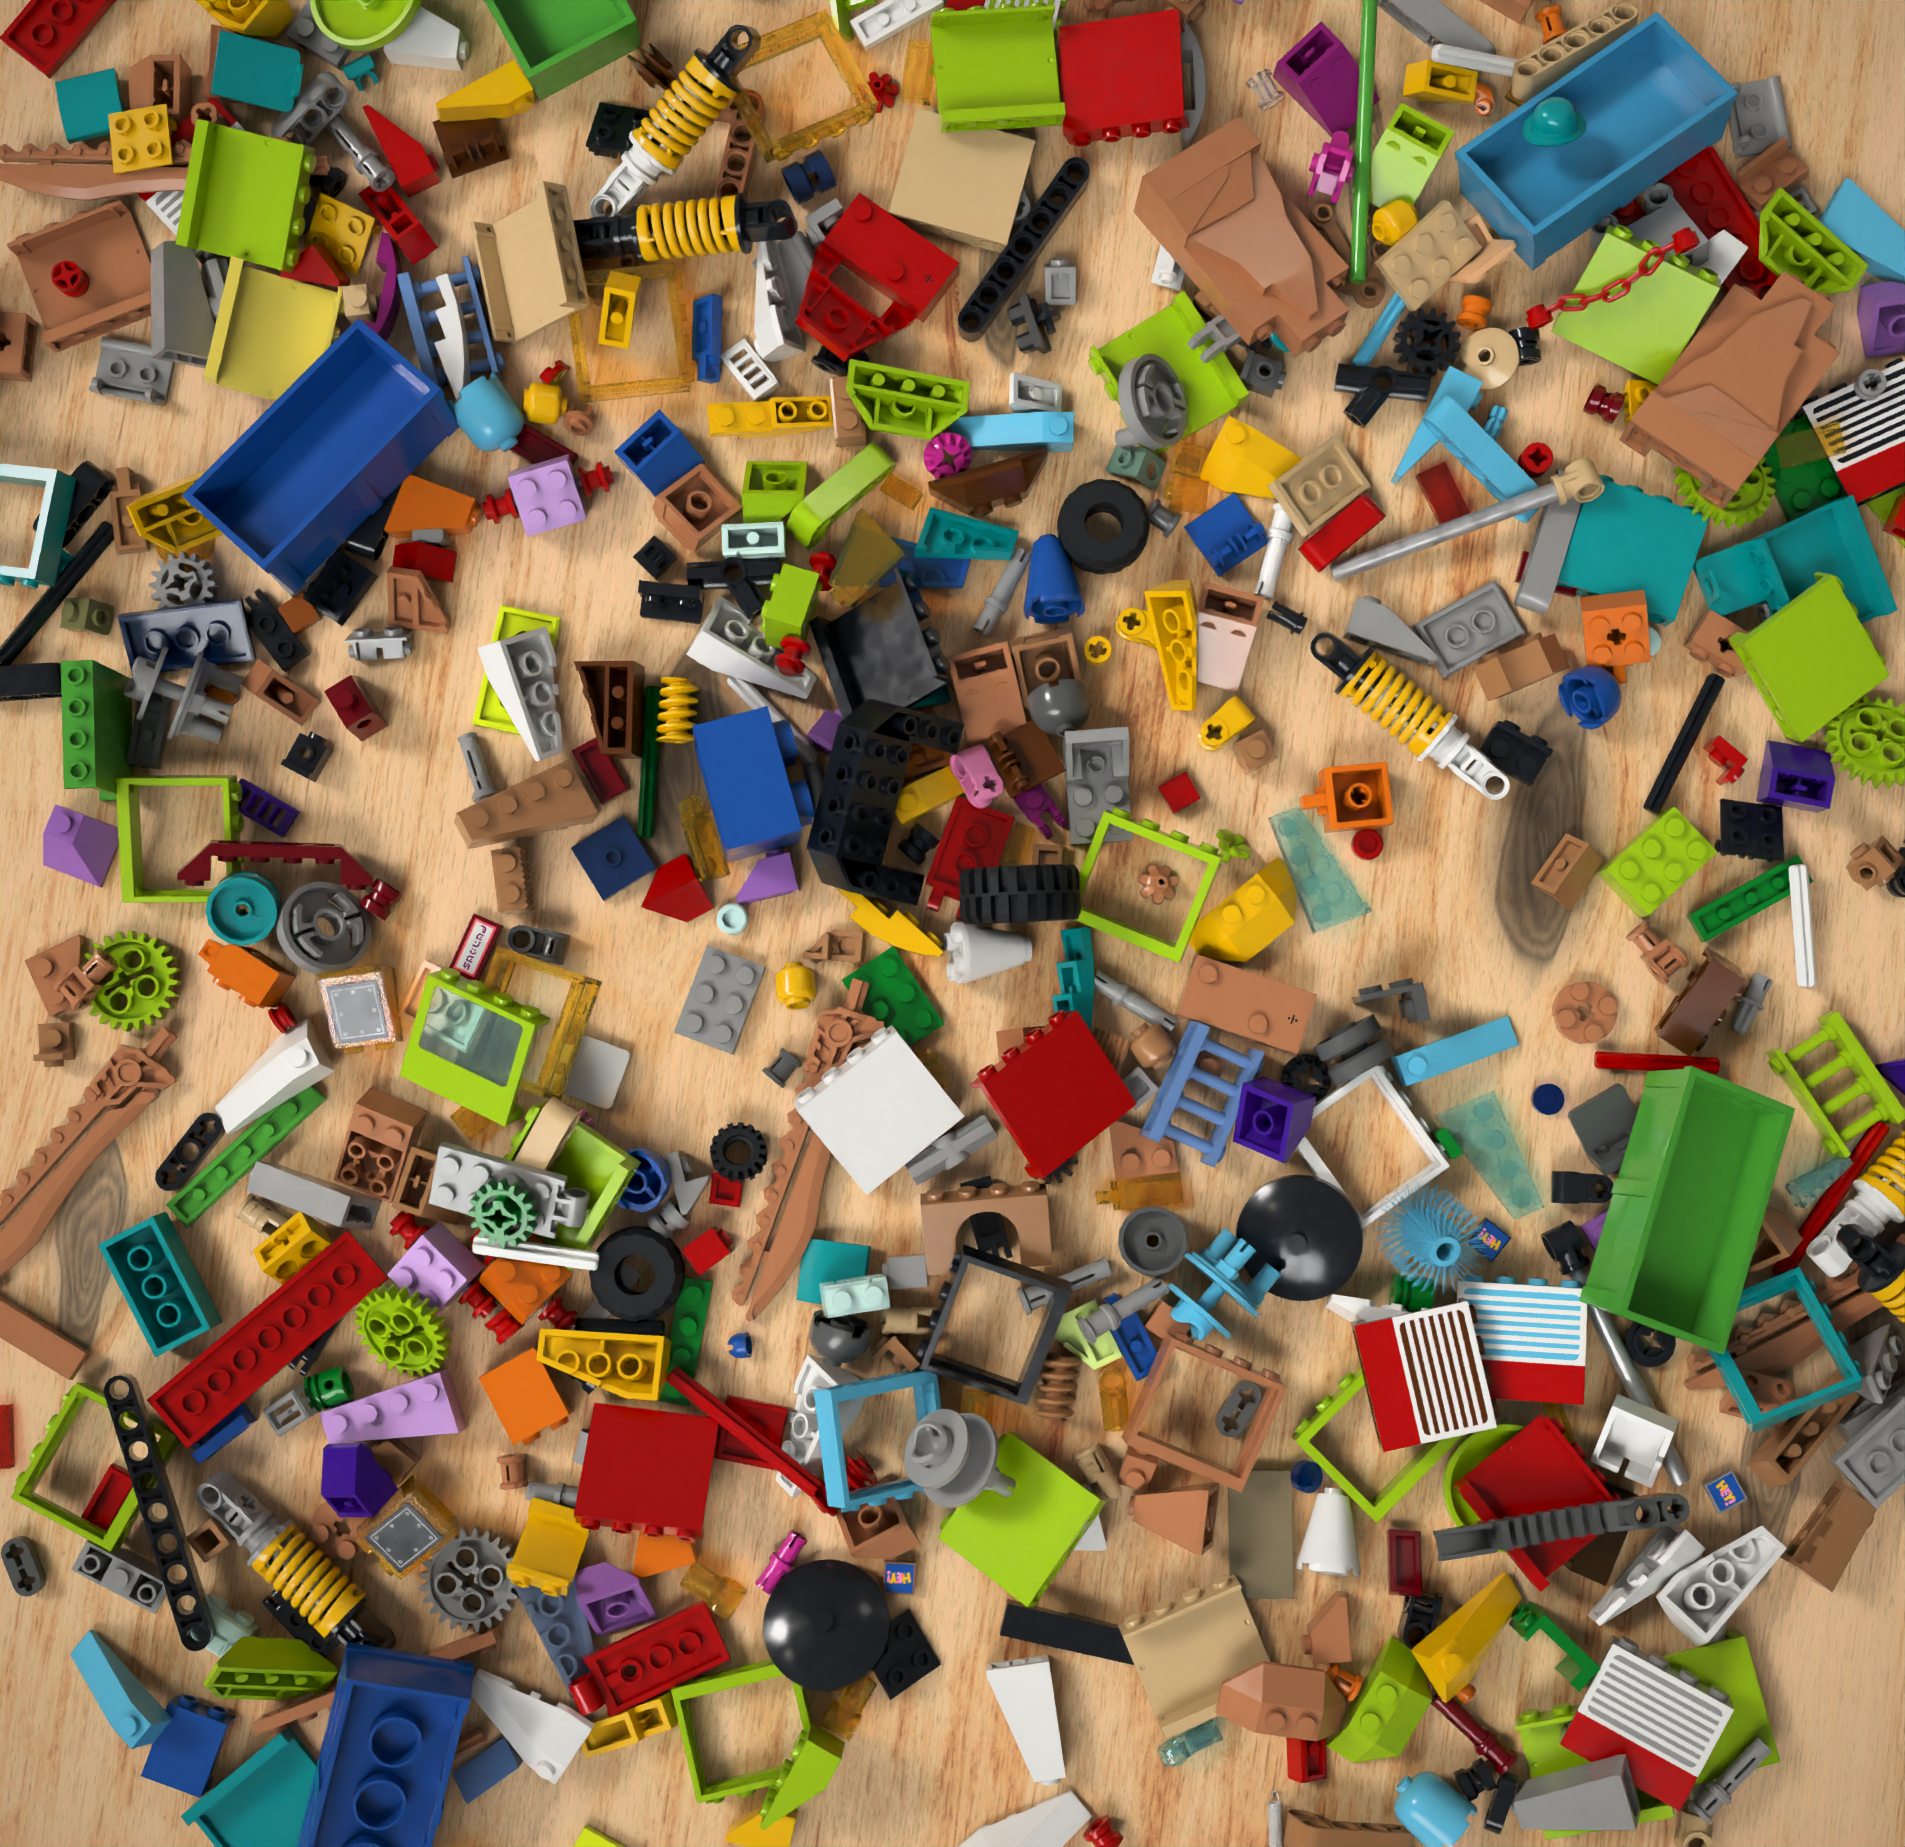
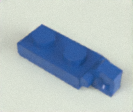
M716 294L693 301L692 360L697 363V381L709 384L719 382L721 373L719 364L722 347V296Z
M1114 1292L1105 1297L1104 1300L1106 1304L1112 1305L1119 1298ZM1135 1312L1120 1321L1121 1325L1115 1331L1110 1329L1135 1380L1139 1381L1148 1376L1157 1351L1139 1316Z

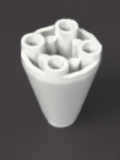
M954 922L950 927V932L944 933L943 936L944 950L949 951L950 963H947L946 968L948 981H955L957 984L968 983L1023 965L1024 962H1030L1032 958L1030 938L1023 937L1018 933L975 924H964V922Z

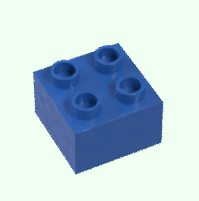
M768 706L692 726L695 751L727 863L799 844L802 827L813 824L812 817L815 816L806 781L802 780L789 784L785 767L796 764L795 756H798L789 720L784 719L772 722Z

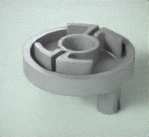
M1145 354L1129 360L1118 377L1119 403L1128 428L1116 431L1115 441L1117 446L1123 450L1137 444H1142L1149 449L1157 450L1176 444L1182 438L1187 424V404L1181 381L1173 368L1158 355Z
M312 882L299 887L284 900L278 911L276 932L282 949L296 965L310 973H314L318 978H324L325 976L340 974L350 969L363 958L371 941L370 919L365 908L359 904L360 901L347 889L329 882ZM289 918H290V931H289V926H288ZM318 918H324L332 924L334 936H326L319 930L317 926ZM348 929H350V930H351V933H352V941H351V946H350V947L354 948V950H352V949L349 948V945H350V931H349Z

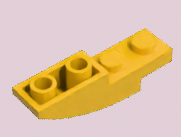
M831 396L770 398L769 401L708 403L706 406L709 437L738 436V439L764 438L818 431L834 426Z
M836 888L857 907L849 916L850 919L874 937L901 950L922 956L941 958L944 954V951L940 949L943 943L933 933L929 932L925 935L917 928L920 922L908 911L902 914L897 910L888 919L885 915L889 911L876 899L871 903L862 894Z

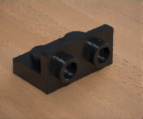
M639 580L638 594L642 598L640 616L642 618L700 624L702 622L705 594L701 587Z
M1508 720L1503 722L1497 721L1492 725L1479 750L1507 775L1529 787L1532 786L1546 759L1551 756L1554 750L1547 747L1548 742L1536 735L1529 737L1520 732L1521 728L1517 724Z

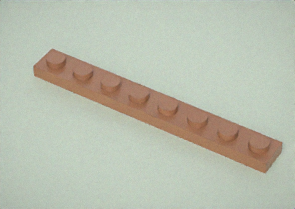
M497 1624L491 1628L424 1652L422 1655L464 1661L466 1660L465 1655L477 1651L478 1655H482L495 1649V1643L500 1640L502 1633ZM336 1687L261 1715L253 1722L257 1735L266 1731L269 1732V1735H274L287 1729V1723L297 1719L299 1724L308 1722L318 1716V1711L326 1708L330 1712Z

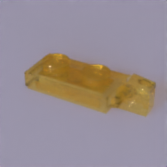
M699 795L687 797L680 801L682 828L699 882L729 876L730 870L713 816H708L707 812L703 811Z
M1180 1171L1118 1179L1117 1181L1110 1182L1111 1190L1095 1191L1097 1205L1113 1203L1114 1210L1125 1211L1147 1206L1184 1203Z

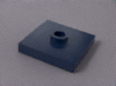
M624 815L571 848L603 901H606L657 869Z

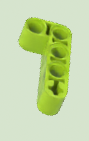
M872 442L796 505L790 514L786 529L806 550L812 549L826 535L829 525L888 477L895 469L896 463L876 442Z

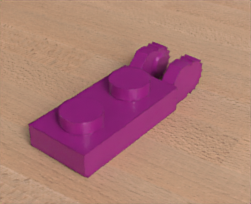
M1042 784L1012 798L1030 823L1033 822L1047 840L1053 835L1047 824L1039 817L1048 810L1058 826L1064 828L1068 825L1066 819L1055 806L1054 800Z

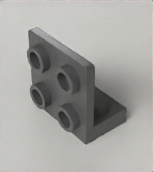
M1413 978L1389 983L1390 989L1387 990L1382 989V984L1359 989L1360 996L1352 997L1354 1004L1401 993L1402 1000H1399V1009L1402 1018H1407L1408 1024L1431 1019L1423 982L1414 984Z

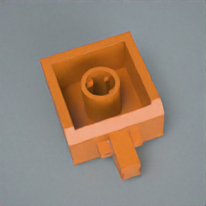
M1645 590L1580 597L1586 665L1604 667V669L1612 668L1613 676L1617 679L1618 683H1627L1625 666L1651 662Z
M1387 762L1323 768L1318 772L1319 787L1315 788V794L1299 797L1300 810L1317 809L1318 816L1323 815L1324 833L1386 828L1394 824ZM1354 793L1355 796H1360L1361 801L1356 803L1355 800H1351L1350 795Z
M208 939L198 954L210 965L207 972L214 976L212 981L227 991L232 989L241 994L239 999L253 1008L256 1006L262 1009L265 1006L276 1008L297 977L252 947L236 944L223 945Z

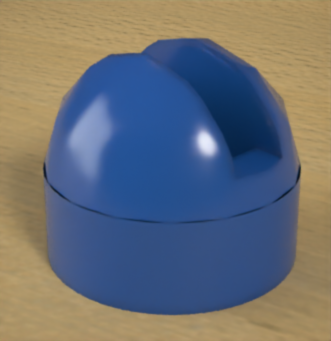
M748 1332L737 1333L729 1339L727 1345H733V1349L729 1350V1354L740 1359L751 1357L752 1341Z

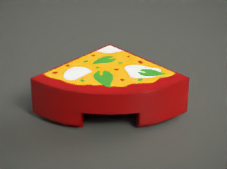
M561 360L555 361V367L553 369L547 367L539 378L542 383L559 385L571 367Z

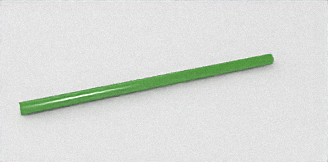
M1362 0L1350 282L1353 284L1365 283L1378 0Z

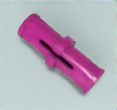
M794 1530L789 1532L777 1553L773 1552L769 1557L770 1563L759 1579L756 1580L755 1584L757 1587L763 1586L762 1591L771 1595L785 1572L791 1571L793 1568L792 1562L808 1542L804 1537L800 1538L801 1534Z

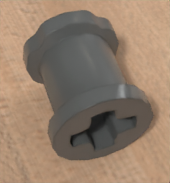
M1158 498L1147 511L1150 523L1164 532L1163 536L1166 538L1170 536L1183 516L1180 513L1174 514L1162 506L1161 500Z
M782 1047L779 1051V1056L768 1068L764 1067L762 1071L781 1088H784L786 1086L785 1081L796 1068H800L803 1064Z

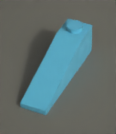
M1449 366L1422 419L1444 395L1454 399L1466 412L1469 409L1475 411L1483 396L1482 393L1478 392L1483 382ZM1422 419L1390 481L1394 484H1397L1439 442L1424 425Z
M1029 412L960 417L950 425V433H956L964 437L968 441L971 450L1035 451L1046 447L1048 452H1072L1074 412Z
M1505 1016L1396 1054L1390 1058L1400 1086H1408L1519 1044L1509 1017Z
M89 1630L70 1655L109 1724L131 1749L154 1743L172 1721V1717L94 1630Z

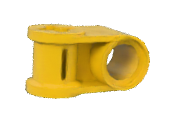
M1133 607L1124 609L1114 622L1116 634L1122 639L1157 649L1149 612ZM1128 617L1132 618V624L1137 625L1132 630L1127 629V623H1125Z
M1235 695L1204 722L1197 736L1198 743L1206 751H1216L1234 736H1238L1247 729L1257 718L1243 701ZM1216 730L1219 733L1217 739L1214 737L1211 739L1207 738L1209 731L1212 733Z

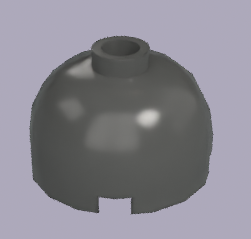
M1076 679L1059 680V686L1051 688L1049 683H1046L1030 693L1027 699L1029 713L1033 722L1041 731L1064 737L1065 731H1076L1087 721L1091 708L1089 692L1085 683Z
M818 1310L814 1312L810 1325V1344L815 1352L824 1358V1363L840 1367L842 1363L856 1361L866 1353L874 1328L866 1329L867 1322L853 1315L827 1318L824 1316L823 1310Z

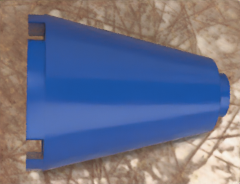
M1045 534L1040 536L1032 546L1024 602L1025 618L1029 620V616H1032L1035 619V623L1039 624L1068 622L1069 615L1077 613L1078 618L1086 611L1085 600L1069 556L1064 550L1060 538L1053 534Z

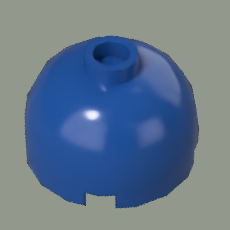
M1586 665L1572 670L1562 678L1564 681L1558 688L1560 702L1570 717L1574 713L1581 720L1577 723L1581 727L1587 729L1599 728L1618 712L1622 700L1620 685L1617 679L1604 668Z
M632 1148L625 1152L636 1158L641 1164L617 1204L626 1210L631 1208L639 1210L638 1212H645L657 1206L668 1194L672 1183L671 1170L666 1160L658 1152L649 1148Z

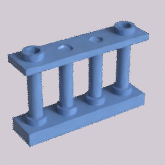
M464 256L462 260L465 271L449 275L455 287L469 283L473 300L460 303L463 316L477 313L480 329L467 332L468 343L471 345L484 341L488 358L470 362V376L492 370V373L494 372L500 381H504L501 370H505L506 365L501 351L496 352L479 288V284L482 283L480 268L478 264L473 265L468 256ZM409 272L397 274L421 371L443 390V386H446L449 380L445 369L437 367L435 357H438L439 354L434 344L441 340L435 341L434 338L430 339L427 329L431 328L432 324L439 322L435 310L430 312L427 309L422 310L420 299H424V295L441 290L436 279L420 283L419 280L414 281Z
M1190 1020L1140 1135L1158 1143L1161 1138L1168 1136L1203 1152L1200 1162L1215 1168L1216 1163L1223 1159L1226 1152L1225 1142L1238 1114L1242 1084L1253 1080L1254 1076L1259 1075L1264 1065L1262 1058L1265 1052L1249 1048L1247 1055H1244L1210 1039L1209 1034H1207L1210 1029L1209 1026ZM1206 1050L1241 1066L1234 1084L1198 1068L1195 1061L1199 1051ZM1192 1078L1229 1095L1222 1112L1184 1096L1182 1090L1186 1081ZM1180 1107L1215 1123L1216 1125L1209 1141L1172 1125L1170 1117L1174 1109Z

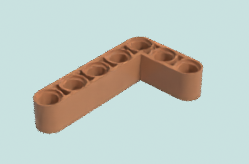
M743 88L741 93H738L734 98H729V105L721 109V115L718 118H714L715 121L730 124L714 197L719 198L720 201L728 192L744 193L746 197L748 195L766 116L761 95L751 89ZM749 105L758 107L753 113L744 112V109ZM742 134L751 135V138L746 142L737 140ZM735 163H742L745 165L744 168L740 171H733L730 169L731 166Z

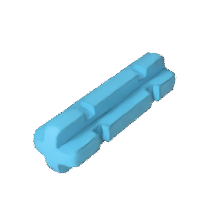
M1494 405L1491 408L1488 416L1490 420H1487L1483 428L1495 442L1498 440L1503 427L1502 424L1508 415V410L1499 405Z

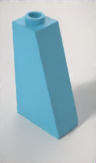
M1845 178L1835 189L1819 221L1869 265L1865 270L1866 272L1885 282L1893 281L1905 284V231L1852 180Z

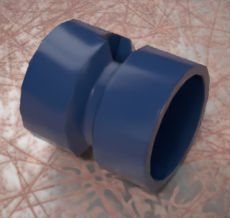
M820 149L803 157V163L801 164L795 161L781 168L785 183L798 205L814 198V192L816 191L824 193L837 186L832 170ZM809 173H813L814 177L811 180L807 175Z

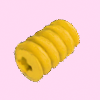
M661 678V683L668 687L660 689L659 692L661 696L667 699L659 702V707L666 711L658 714V720L666 724L657 726V732L665 736L658 737L656 741L665 743H686L692 741L693 735L687 733V730L692 729V726L697 724L688 721V717L696 716L697 712L689 709V705L698 703V699L691 697L690 693L699 691V687L692 685L691 681L685 678Z

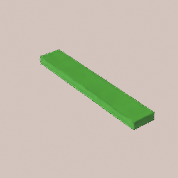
M313 1084L263 1114L173 1197L166 1206L186 1228L192 1226L255 1167L256 1161L264 1159L322 1105L327 1098Z

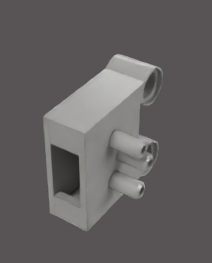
M1656 183L1647 188L1645 191L1644 217L1627 226L1633 232L1632 236L1642 241L1651 239L1663 247L1674 241L1672 238L1674 233L1683 228L1690 227L1691 231H1696L1701 243L1694 249L1681 255L1687 257L1690 260L1689 264L1695 267L1707 262L1709 241L1673 198L1672 188L1664 183ZM1613 214L1608 215L1590 228V246L1594 252L1603 239L1608 224L1614 227L1618 225L1617 217ZM1673 249L1667 253L1672 255L1675 251Z

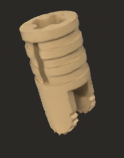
M253 1193L247 1195L234 1215L267 1238L289 1220L287 1216L270 1207L269 1204L264 1203L263 1200L257 1198Z
M891 1306L887 1309H881L882 1334L908 1333L909 1335H929L931 1329L927 1328V1325L917 1326V1315L930 1316L933 1309L938 1311L939 1306Z
M1094 1442L1077 1451L1073 1457L1077 1460L1078 1466L1082 1469L1083 1475L1086 1477L1088 1484H1091L1094 1492L1107 1501L1119 1499L1122 1493L1120 1485H1118V1481L1112 1472L1113 1469L1109 1465L1108 1459L1104 1456L1099 1443Z

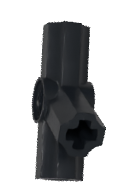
M1338 363L1334 392L1356 394L1343 413L1355 425L1365 428L1387 398L1426 403L1430 390L1431 374L1398 371L1389 366L1374 368ZM1378 377L1386 378L1390 383V387L1387 389L1378 388L1375 384V379Z
M731 557L724 561L687 563V582L689 586H698L702 590L728 589L747 619L750 620L761 615L767 598L759 587L771 586L774 574H780V558L740 560L739 558ZM731 568H739L742 570V575L739 579L732 581L726 578L727 572Z

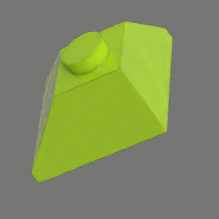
M747 461L742 488L743 522H779L805 497L808 462Z

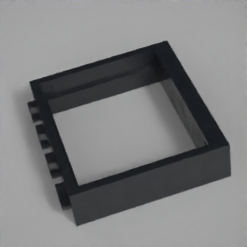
M963 1244L960 1254L954 1253L949 1271L953 1273L950 1281H944L938 1295V1299L942 1300L938 1311L933 1309L929 1317L927 1328L931 1330L928 1338H922L919 1343L916 1355L920 1356V1369L1027 1406L1071 1296L1070 1281ZM968 1263L1052 1292L1018 1381L934 1353Z

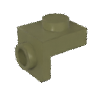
M65 598L61 612L60 628L109 635L114 607L90 598Z

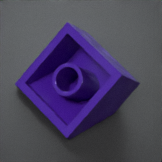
M1265 1076L1244 1082L1242 1084L1233 1142L1282 1163L1287 1162L1311 1127L1316 1097Z

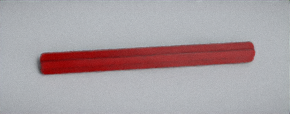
M1878 1121L1866 1130L1851 1152V1155L1847 1158L1799 1228L1798 1232L1803 1240L1789 1257L1777 1261L1773 1266L1772 1272L1776 1276L1795 1269L1801 1262L1810 1242L1818 1237L1852 1187L1853 1182L1857 1180L1889 1133L1890 1128L1886 1124Z
M675 1367L666 1378L667 1383L807 1495L812 1497L816 1494L822 1485L820 1479L681 1368Z

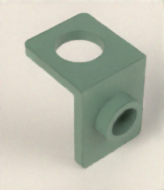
M1116 445L1106 471L1114 475L1136 478L1149 489L1156 490L1166 467V462L1148 448L1131 446L1122 450ZM1151 462H1154L1156 467L1155 474L1149 479L1147 468Z

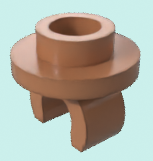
M571 404L569 412L564 415V427L577 436L590 434L594 427L592 406H587L586 412L576 410V404Z

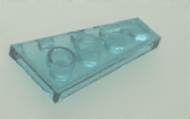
M1300 806L1268 818L1313 934L1372 912L1368 904L1364 903L1356 892L1357 888L1352 881L1347 879L1339 868V863L1334 855L1330 854L1321 842L1322 838L1305 813L1300 810Z
M1490 1091L1435 1115L1442 1126L1447 1128L1464 1152L1463 1154L1513 1219H1518L1544 1208L1494 1091Z

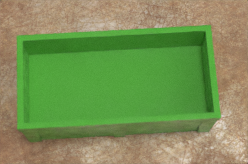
M484 0L540 101L636 50L637 46L641 47L637 19L626 0Z
M1685 1066L1684 1069L1647 1071L1643 1084L1645 1088L1618 1178H1615L1610 1206L1586 1286H1583L1579 1301L1724 1354L1795 1108L1693 1066Z

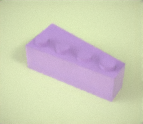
M448 1368L319 1413L329 1444L460 1433L467 1428Z

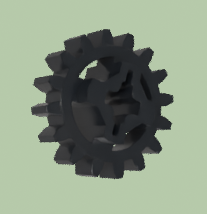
M1420 308L1416 317L1409 313L1405 318L1406 323L1402 321L1399 323L1397 329L1400 332L1395 333L1393 341L1399 344L1395 345L1393 352L1402 354L1398 363L1407 362L1409 364L1407 372H1411L1414 368L1418 369V373H1424L1425 370H1428L1432 377L1437 373V367L1444 372L1448 368V362L1453 363L1457 356L1453 352H1458L1461 344L1454 341L1459 339L1461 333L1452 331L1456 322L1454 320L1447 323L1445 321L1447 313L1444 312L1438 317L1436 316V309L1432 308L1429 315H1425L1423 308ZM1410 331L1413 343L1408 347L1407 337ZM1435 338L1432 345L1427 343L1418 347L1422 340L1426 342ZM1444 338L1446 339L1445 353L1443 352L1444 348L1441 345V342Z

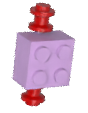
M569 454L509 471L507 478L511 488L505 489L504 496L495 498L491 493L486 495L487 501L482 502L487 520L493 519L495 524H499L501 516L511 514L514 519L521 517L527 537L587 520L588 513L580 490H584L587 498L592 497L593 489L602 487L605 492L611 491L610 485L615 483L610 466L604 467L602 461L597 462L595 470L587 472L583 467H579L578 473L580 478H576Z
M401 1211L389 1223L393 1227L389 1233L392 1236L400 1234L406 1240L404 1248L408 1251L387 1275L401 1289L407 1286L409 1294L412 1295L417 1290L419 1291L420 1300L423 1301L425 1298H429L428 1306L430 1308H439L436 1315L447 1308L462 1293L463 1295L457 1302L460 1305L469 1303L474 1308L472 1314L474 1319H477L479 1316L483 1319L487 1318L498 1306L494 1302L496 1298L492 1294L487 1295L482 1290L483 1285L479 1281H476L473 1285L470 1283L485 1266L441 1222L431 1229L427 1225L419 1227L413 1221L414 1214H406L404 1211Z

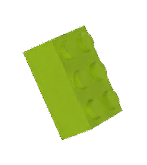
M1673 806L1661 812L1609 860L1597 874L1641 918L1649 916L1711 859L1717 851Z

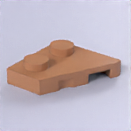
M390 566L387 571L389 625L447 634L450 629V622L420 570Z
M77 935L24 960L50 1017H55L72 1009V1003L62 992H56L53 986L62 975L69 972L75 965H84L81 964L82 946H85V939L82 935Z
M1117 1120L1109 1126L1116 1180L1178 1172L1174 1140L1164 1137L1158 1143L1140 1135L1142 1129Z

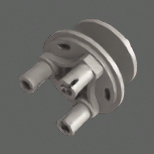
M163 646L157 662L141 656L137 657L132 667L133 677L129 679L124 689L125 696L142 702L136 719L142 721L152 692L180 702L167 739L171 740L172 736L178 737L179 733L188 737L192 734L218 745L224 726L198 718L197 716L202 714L227 724L229 715L220 711L231 714L233 705L207 697L204 692L205 686L208 687L210 684L237 694L243 677L217 668L216 664L208 662L206 658L202 657L204 652L199 651L186 687L158 677L168 652V647Z
M950 1409L935 1410L918 1422L908 1438L904 1453L906 1472L915 1484L923 1488L924 1493L932 1502L942 1507L955 1508L965 1505L975 1499L983 1490H993L1003 1497H1009L1013 1492L1008 1490L1007 1487L1009 1486L1013 1489L1016 1487V1481L1012 1477L1001 1473L996 1466L999 1440L993 1426L977 1414H959Z

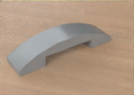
M1184 21L1185 32L1181 33L1182 63L1190 62L1192 110H1185L1190 128L1181 129L1182 151L1190 147L1194 142L1200 126L1206 97V72L1203 56L1197 39L1186 21Z

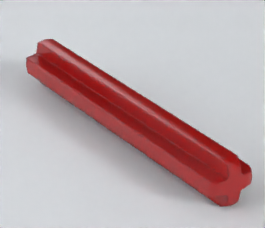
M1597 1051L1594 1055V1066L1603 1069L1660 1071L1684 1069L1685 1066H1693L1710 1074H1718L1720 1070V1061L1716 1057Z

